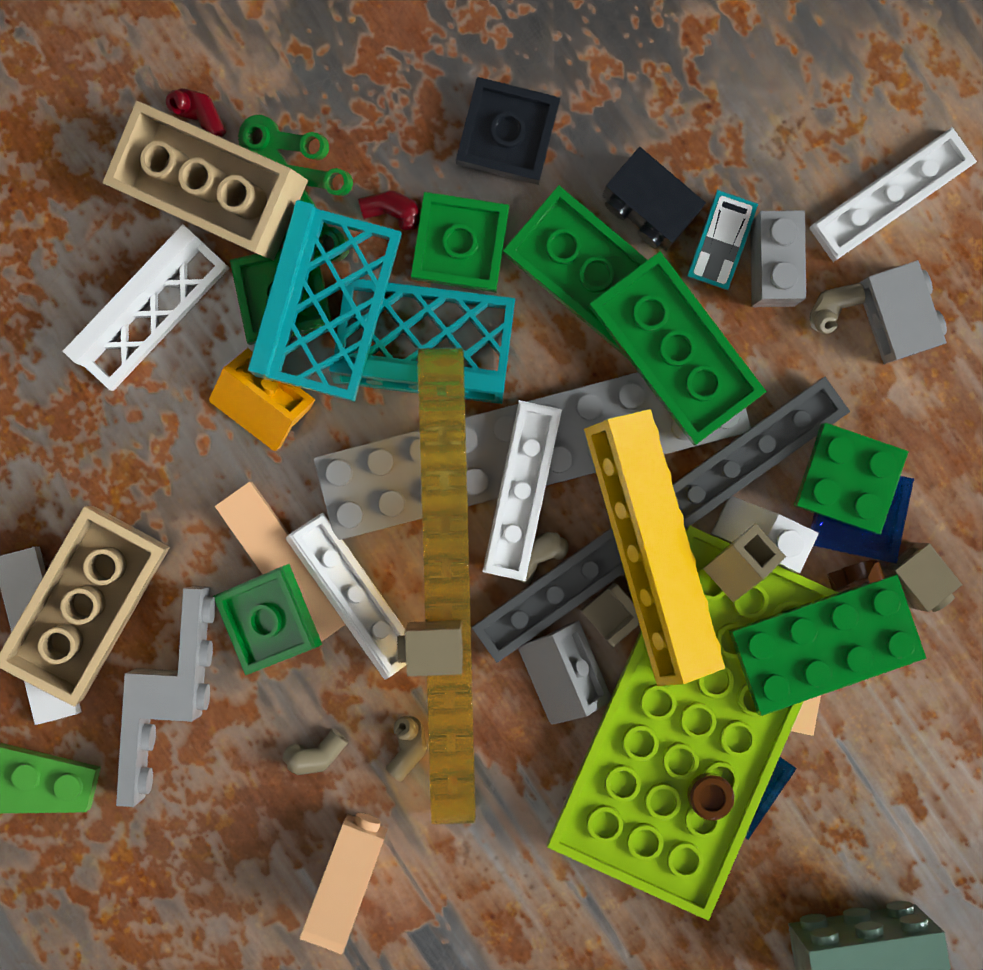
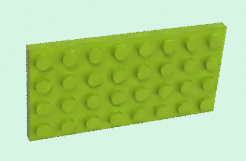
M689 525L685 530L691 551L696 560V569L702 590L708 601V610L716 638L720 643L725 669L685 684L657 686L642 631L640 630L546 845L551 850L709 921L803 702L763 716L758 715L729 630L839 592L778 565L764 580L732 602L703 569L730 543ZM714 773L720 775L733 789L734 805L731 811L719 820L703 819L695 813L689 804L688 788L691 782L701 774Z

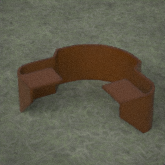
M877 560L860 562L827 574L831 588L834 591L850 587L847 586L848 584L868 579L864 584L884 579L880 563Z

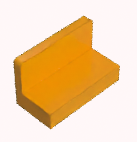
M246 348L222 369L209 401L270 449L277 451L285 441L291 427L311 409L315 399L300 387L255 377L248 371L253 351Z

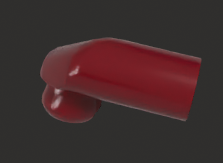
M185 88L172 90L167 94L166 107L171 113L199 121L202 130L220 138L226 134L214 103L208 95Z
M390 190L358 199L364 220L389 214L397 218L399 227L402 230H412L419 226L420 216L418 213L420 208L418 204L397 191Z

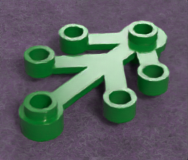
M264 115L250 116L241 124L238 132V141L241 147L291 168L308 180L306 186L326 189L330 194L345 196L351 191L353 179L347 171L339 168L322 171L288 165L279 151L301 152L306 158L321 160L329 152V142L323 135L316 132H308L304 135L280 132L277 124L271 118ZM257 129H261L263 138L260 143L255 144L253 142L254 132ZM317 138L320 148L315 154H312L309 151V144L313 139ZM341 174L344 184L341 189L335 190L333 179ZM304 189L300 201L314 204ZM323 223L319 238L322 247L323 241L327 236H331L334 240L333 249L348 241L342 229L329 227L327 223ZM287 231L285 233L281 245L285 242ZM316 248L317 256H322L319 249ZM350 249L330 261L338 262L343 260L349 254Z

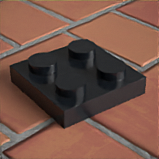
M477 77L456 157V164L539 185L561 98Z

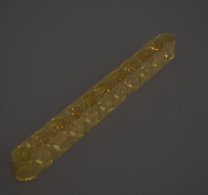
M463 347L418 349L425 621L461 620L463 671L461 675L427 676L432 825L475 824Z

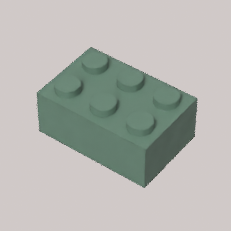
M891 902L886 905V909L874 911L861 907L850 908L843 911V915L826 917L823 914H809L802 916L800 922L788 923L795 970H951L945 931L917 905H913L911 902Z

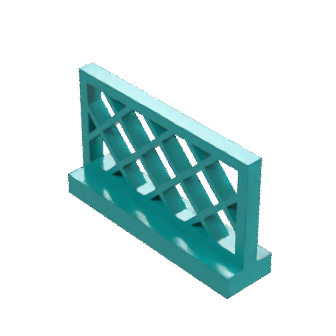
M296 200L248 371L258 378L269 381L275 380L355 402L401 239V231L316 209L314 204ZM323 223L342 227L348 241L326 253L319 242ZM349 230L361 232V234L353 238ZM372 236L389 240L385 255L368 264L358 244ZM353 247L364 267L341 280L330 260ZM316 248H318L322 256L314 259ZM327 263L337 282L314 295L307 283L309 273L313 269ZM381 267L379 278L377 280L373 271ZM369 274L376 287L374 296L356 306L345 286ZM341 289L352 310L329 322L319 301ZM304 290H306L310 298L301 302ZM315 305L325 325L302 337L295 325L299 312ZM370 308L367 321L365 322L361 313ZM357 316L364 328L362 339L345 349L333 328ZM329 331L340 352L318 364L307 343ZM292 332H294L298 340L289 345ZM300 347L303 348L313 365L312 368L298 376L281 372L286 355ZM358 350L355 363L353 364L349 355ZM345 358L352 370L348 388L343 389L329 385L322 370ZM317 373L322 383L307 378Z
M358 279L345 286L352 299L354 291L369 292L374 295L376 289L372 280ZM388 282L385 295L391 296L386 300L384 298L380 314L386 310L399 327L381 340L375 334L373 335L372 342L374 345L370 347L359 386L502 404L515 298ZM344 293L340 316L352 310ZM402 297L414 298L422 310L403 322L391 305ZM425 300H434L429 305L425 302ZM445 302L456 303L465 315L446 328L433 311ZM467 305H474L476 307L470 310ZM487 307L505 309L504 323L490 333L476 317ZM369 312L362 316L365 322L367 321ZM428 315L441 332L422 346L409 329ZM357 316L353 317L356 322L350 326L349 320L338 326L337 336L344 348L346 347V340L350 335L360 328L364 330ZM468 321H471L484 338L465 351L452 333ZM404 333L417 350L405 359L393 358L385 346ZM502 334L501 347L495 341V338ZM445 338L459 354L457 358L447 365L436 363L428 353L429 350ZM336 343L334 355L340 352V349L338 348ZM489 343L499 356L498 371L479 369L470 357ZM380 351L384 357L373 355ZM357 353L349 355L353 364L355 363ZM421 356H423V358H424L427 362L416 361V360H417L418 358H420ZM345 358L330 365L329 373L333 383L349 385L352 370ZM465 361L469 367H462L459 365Z

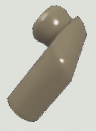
M855 283L823 291L810 312L811 327L822 334L834 332L838 327L836 321L842 308L865 303L863 285Z
M546 532L534 538L526 581H518L531 584L538 563L552 558L557 560L563 559L569 550L567 540L555 532Z
M412 716L400 717L395 722L393 729L394 734H397L400 751L386 766V770L400 782L404 780L422 759L427 750L424 727L417 718Z
M332 729L317 748L304 749L303 746L298 744L288 746L283 753V761L287 764V769L296 775L323 772L348 744V740L340 732Z

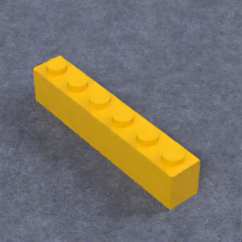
M651 409L607 419L584 428L657 686L685 684L725 669L720 643L715 635L708 610V601L702 590L696 569V560L690 548L684 527L683 514L677 503L671 482V473L665 461L659 440V431L654 423Z

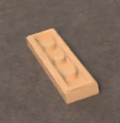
M249 481L215 506L262 574L290 564L321 642L346 625L285 539L289 535L288 531L253 482Z

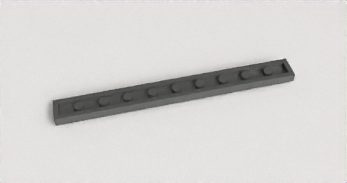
M826 377L820 378L751 427L750 430L737 437L672 484L679 509L683 514L685 529L816 437L822 423L826 422L833 425L850 412ZM612 527L472 626V629L496 663L624 573Z

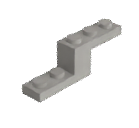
M191 586L183 588L178 671L136 668L125 673L116 806L134 807L151 791L153 769L147 767L148 751L153 750L156 739V727L154 724H150V719L193 722L202 715V710L208 709L210 685L204 684L205 667H209L212 662L213 643L207 640L208 623H213L216 610L215 598L210 597V587Z

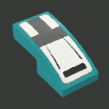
M717 189L702 228V235L687 272L688 277L726 290L729 289L758 203Z

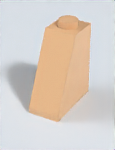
M357 813L356 816L347 814L301 933V940L343 955L388 830L380 826L381 821L364 813Z

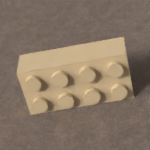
M136 100L102 183L274 261L290 224L296 200L301 199L308 180L291 168Z
M84 506L0 652V669L75 707L88 693L170 547L95 506Z

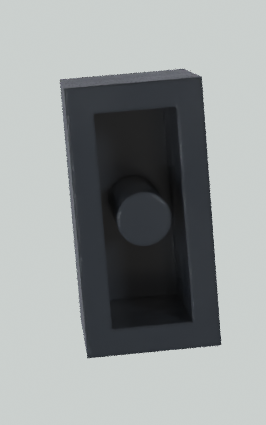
M640 146L608 182L602 195L607 200L605 206L613 215L620 220H625L627 217L640 228L637 232L647 244L653 248H657L660 245L665 251L671 247L706 204L704 200Z

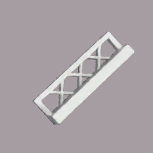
M182 224L62 352L74 363L88 369L109 390L114 391L225 274L229 267ZM200 251L215 267L203 279L187 280V263ZM180 272V280H172ZM188 286H196V287L188 294ZM165 287H180V304L174 310L158 311V294ZM150 304V311H143ZM151 317V334L146 340L129 342V325L135 318ZM159 317H166L159 325ZM121 334V342H114ZM121 348L122 365L110 377L95 361L106 349ZM129 348H137V349L129 356Z

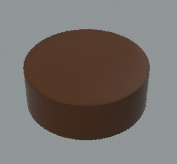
M704 773L697 776L691 782L688 788V801L695 813L703 819L719 820L731 811L734 805V792L731 785L720 775Z

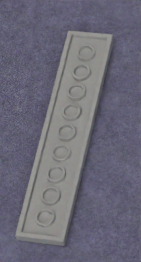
M638 372L527 401L562 409L546 486L596 473L584 428L607 419L651 409L654 423L659 431V440L664 455L744 434L751 429L745 408L697 445L693 446ZM518 404L313 458L331 528L338 540L498 499Z

